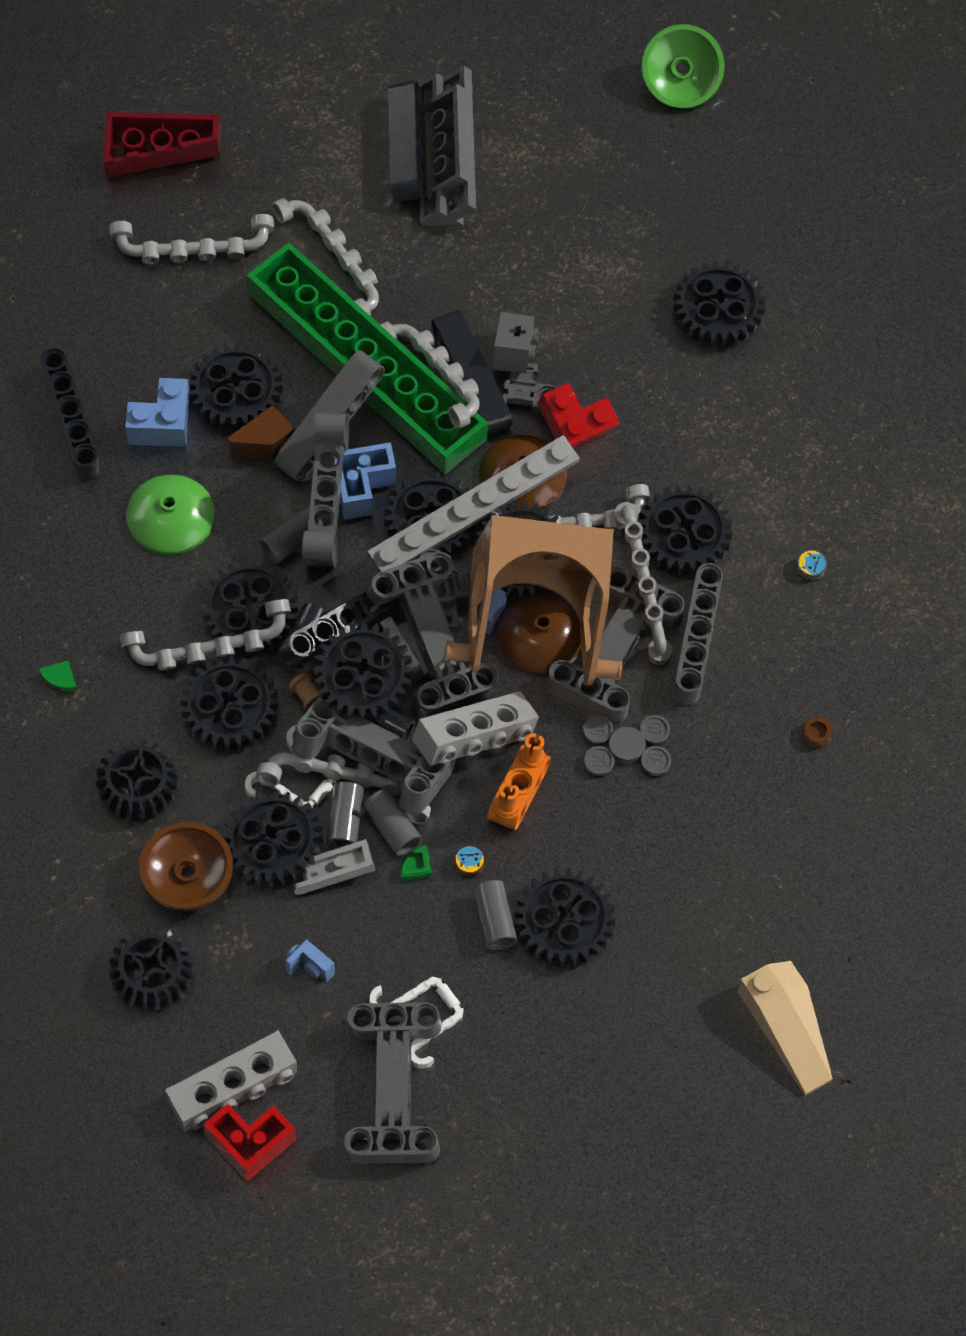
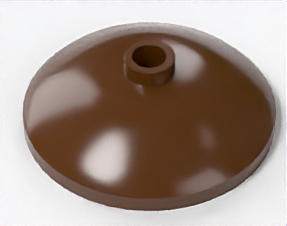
M512 435L497 441L485 452L479 468L480 484L549 444V442L532 435ZM567 470L514 500L517 508H521L523 500L527 501L528 509H532L533 505L537 502L539 505L538 511L552 505L565 488ZM510 503L504 506L507 511L510 510Z
M534 593V595L522 596L512 602L501 615L497 630L499 647L505 658L521 671L533 675H549L550 666L554 662L566 660L574 664L582 655L580 621L572 607L558 595ZM546 622L548 625L546 627H541L538 625V623Z
M179 822L162 828L147 841L140 856L139 872L145 890L155 901L175 910H195L211 904L224 893L232 877L233 859L227 842L214 829L200 823ZM185 871H190L193 873L192 876L188 878L183 877L182 874Z

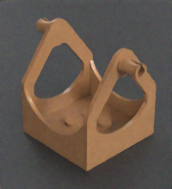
M492 515L473 548L468 609L469 644L446 641L444 660L468 662L470 671L477 673L481 662L492 592L508 585L532 584L547 588L561 596L578 616L585 685H593L597 677L619 680L622 674V661L599 659L609 601L614 530ZM597 583L600 588V600L591 643L589 615L591 600ZM482 601L479 620H477V606Z

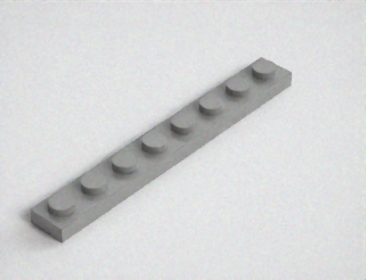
M562 435L368 550L367 556L378 573L415 560L426 550L436 548L488 517L490 512L498 511L500 505H508L511 501L518 499L579 462L580 458L565 436Z

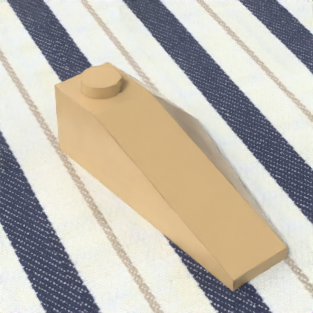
M786 961L767 964L743 977L740 981L738 994L804 1095L806 1096L832 1081L809 989L793 963Z

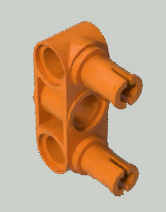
M535 733L526 736L525 746L522 745L487 814L488 820L514 831L519 827L547 772L551 757L546 755L543 750L544 738L539 735L538 740H536L537 734ZM517 785L523 786L525 789L519 790Z

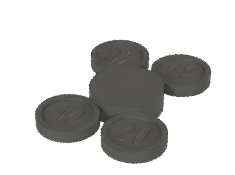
M602 715L589 717L583 726L585 739L594 745H603L609 741V749L603 746L590 748L584 756L586 770L592 775L604 776L613 769L614 760L622 764H633L641 759V766L646 773L652 776L665 774L671 766L670 753L660 746H651L645 750L646 742L652 745H659L668 739L670 734L668 721L662 716L650 715L641 722L640 731L633 727H621L613 732V724L607 717Z

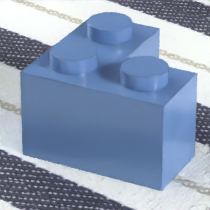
M159 378L157 403L128 402L126 416L128 445L186 447L190 404L188 379Z
M391 443L348 449L347 452H344L340 504L344 520L373 515L371 489L396 485V465ZM333 456V466H335L337 458Z

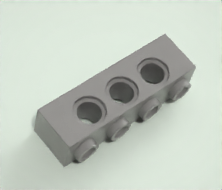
M518 691L419 719L412 740L430 766L448 763L459 757L473 756L480 751L491 748L497 749L515 741H524L527 735L534 732L539 716L523 693Z
M278 1030L165 1090L166 1098L184 1132L190 1129L198 1130L203 1128V1124L227 1103L235 1110L239 1103L248 1098L249 1100H255L265 1094L267 1088L275 1084L283 1085L291 1081L295 1076L294 1074L297 1073V1062ZM259 1064H265L270 1068L263 1074L253 1071ZM231 1079L241 1081V1085L234 1089L225 1086L226 1082ZM202 1094L213 1096V1099L206 1104L197 1101V1098Z

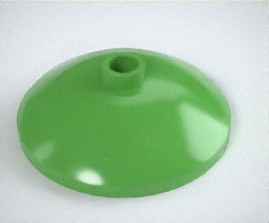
M688 24L673 25L657 33L648 43L642 57V75L645 85L657 100L674 108H691L707 101L719 88L724 75V57L717 41L705 30ZM677 64L685 66L686 70L684 73L677 72Z
M163 475L146 481L135 490L127 505L126 520L132 537L142 547L158 554L177 555L196 548L208 537L214 525L215 510L211 496L201 484L181 475ZM166 503L174 504L172 507L165 506Z

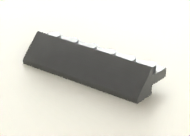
M466 66L460 67L445 77L435 73L419 83L423 101L425 196L419 199L420 224L424 226L464 225V216L476 210L472 71Z

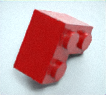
M570 383L544 393L537 402L554 439L564 435L573 449L613 432L620 424L608 397L581 408Z
M228 1103L203 1124L205 1137L247 1182L296 1141L295 1128L274 1105L250 1126Z

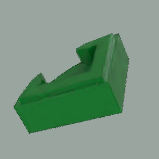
M69 661L39 668L45 683L63 692L77 691Z
M427 845L416 848L405 859L401 866V881L431 878Z

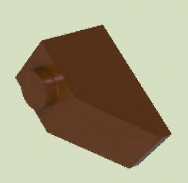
M272 405L227 438L228 452L233 457L274 459L295 432V428Z

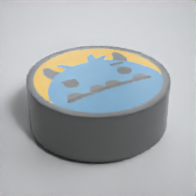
M806 550L798 557L797 572L806 580H818L826 571L827 560L817 550Z

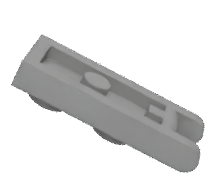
M366 839L315 855L316 864H305L308 873H302L304 881L293 886L294 894L301 895L375 871Z

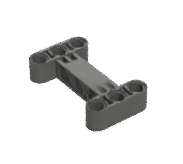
M316 412L314 423L315 460L308 531H304L302 558L306 566L336 568L338 556L336 532L344 452H347L349 442V423L347 415ZM326 455H333L337 458L335 466L325 468L321 465L322 458ZM330 484L334 487V492L331 496L324 498L318 495V490L322 485ZM326 513L331 516V522L328 526L319 527L315 524V519L319 514Z
M435 552L381 571L374 576L366 590L368 598L374 604H387L398 599L401 603L432 680L420 686L411 700L414 711L424 716L485 695L496 685L499 678L498 671L492 664L480 663L477 673L486 675L489 682L488 685H481L476 679V672H471L470 667L466 668L464 662L444 660L446 641L455 642L433 588L443 583L453 570L452 559L443 552ZM431 563L441 565L444 573L436 574L433 572ZM403 574H413L416 578V584L406 582ZM376 583L386 584L389 588V593H380L376 588ZM449 683L457 684L461 688V695L452 694L448 687ZM421 694H430L433 697L434 704L426 705L423 703Z
M615 566L611 568L609 602L619 607L603 632L599 659L622 661L623 668L648 624L645 621L646 607L644 600L638 598L640 596L638 593V575L624 567ZM612 583H620V584H622L623 586H622V587H614V586H612L611 584H612ZM656 583V602L663 609L662 626L666 629H674L682 621L685 606L684 600L678 593ZM672 608L676 612L668 613L664 609ZM558 660L550 666L548 689L553 695L593 715L605 716L613 724L620 723L627 718L630 696L627 690L614 684L616 679L597 677L593 685H585L583 668L566 660ZM565 676L569 680L558 681L556 677ZM585 689H591L595 693L588 695L582 691ZM612 702L620 703L622 706L619 708L611 707L609 704Z
M337 683L340 686H347L343 683ZM319 696L296 726L292 744L294 754L303 759H312L326 745L403 784L399 799L401 808L411 814L423 812L453 772L456 759L448 763L430 766L415 744L366 719L361 721L360 716L354 714L352 719H349L347 709L339 715L336 711L337 703L328 707L326 701L329 696L323 698Z
M427 1002L356 1004L349 1010L347 1016L353 1035L360 1040H377L375 1127H356L349 1130L345 1135L344 1143L348 1155L354 1162L361 1164L432 1162L440 1153L437 1134L430 1127L410 1126L412 1040L432 1039L440 1033L442 1022L436 1006ZM394 1016L403 1018L398 1026L387 1025L388 1020ZM424 1016H432L434 1018L432 1024L428 1026H422L418 1023ZM361 1017H369L371 1019L367 1026L358 1027L355 1025ZM397 1139L401 1143L396 1150L389 1151L384 1148L389 1140ZM422 1139L433 1141L432 1146L427 1150L416 1148L418 1142ZM358 1140L368 1141V1146L362 1151L352 1149L354 1143Z

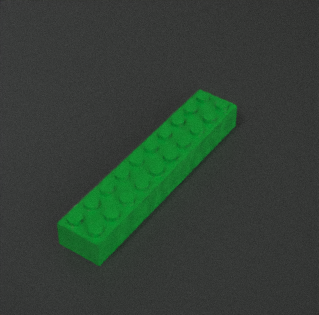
M288 242L247 274L248 294L336 375L339 374L349 359L358 351H363L384 367L383 377L366 398L365 402L444 474H447L487 440L488 422L477 412L470 417L469 425L459 429L454 427L449 418L448 408L458 403H462L465 407L468 404L292 244Z

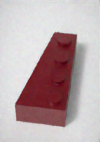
M107 112L103 159L106 178L220 156L221 126L219 115Z

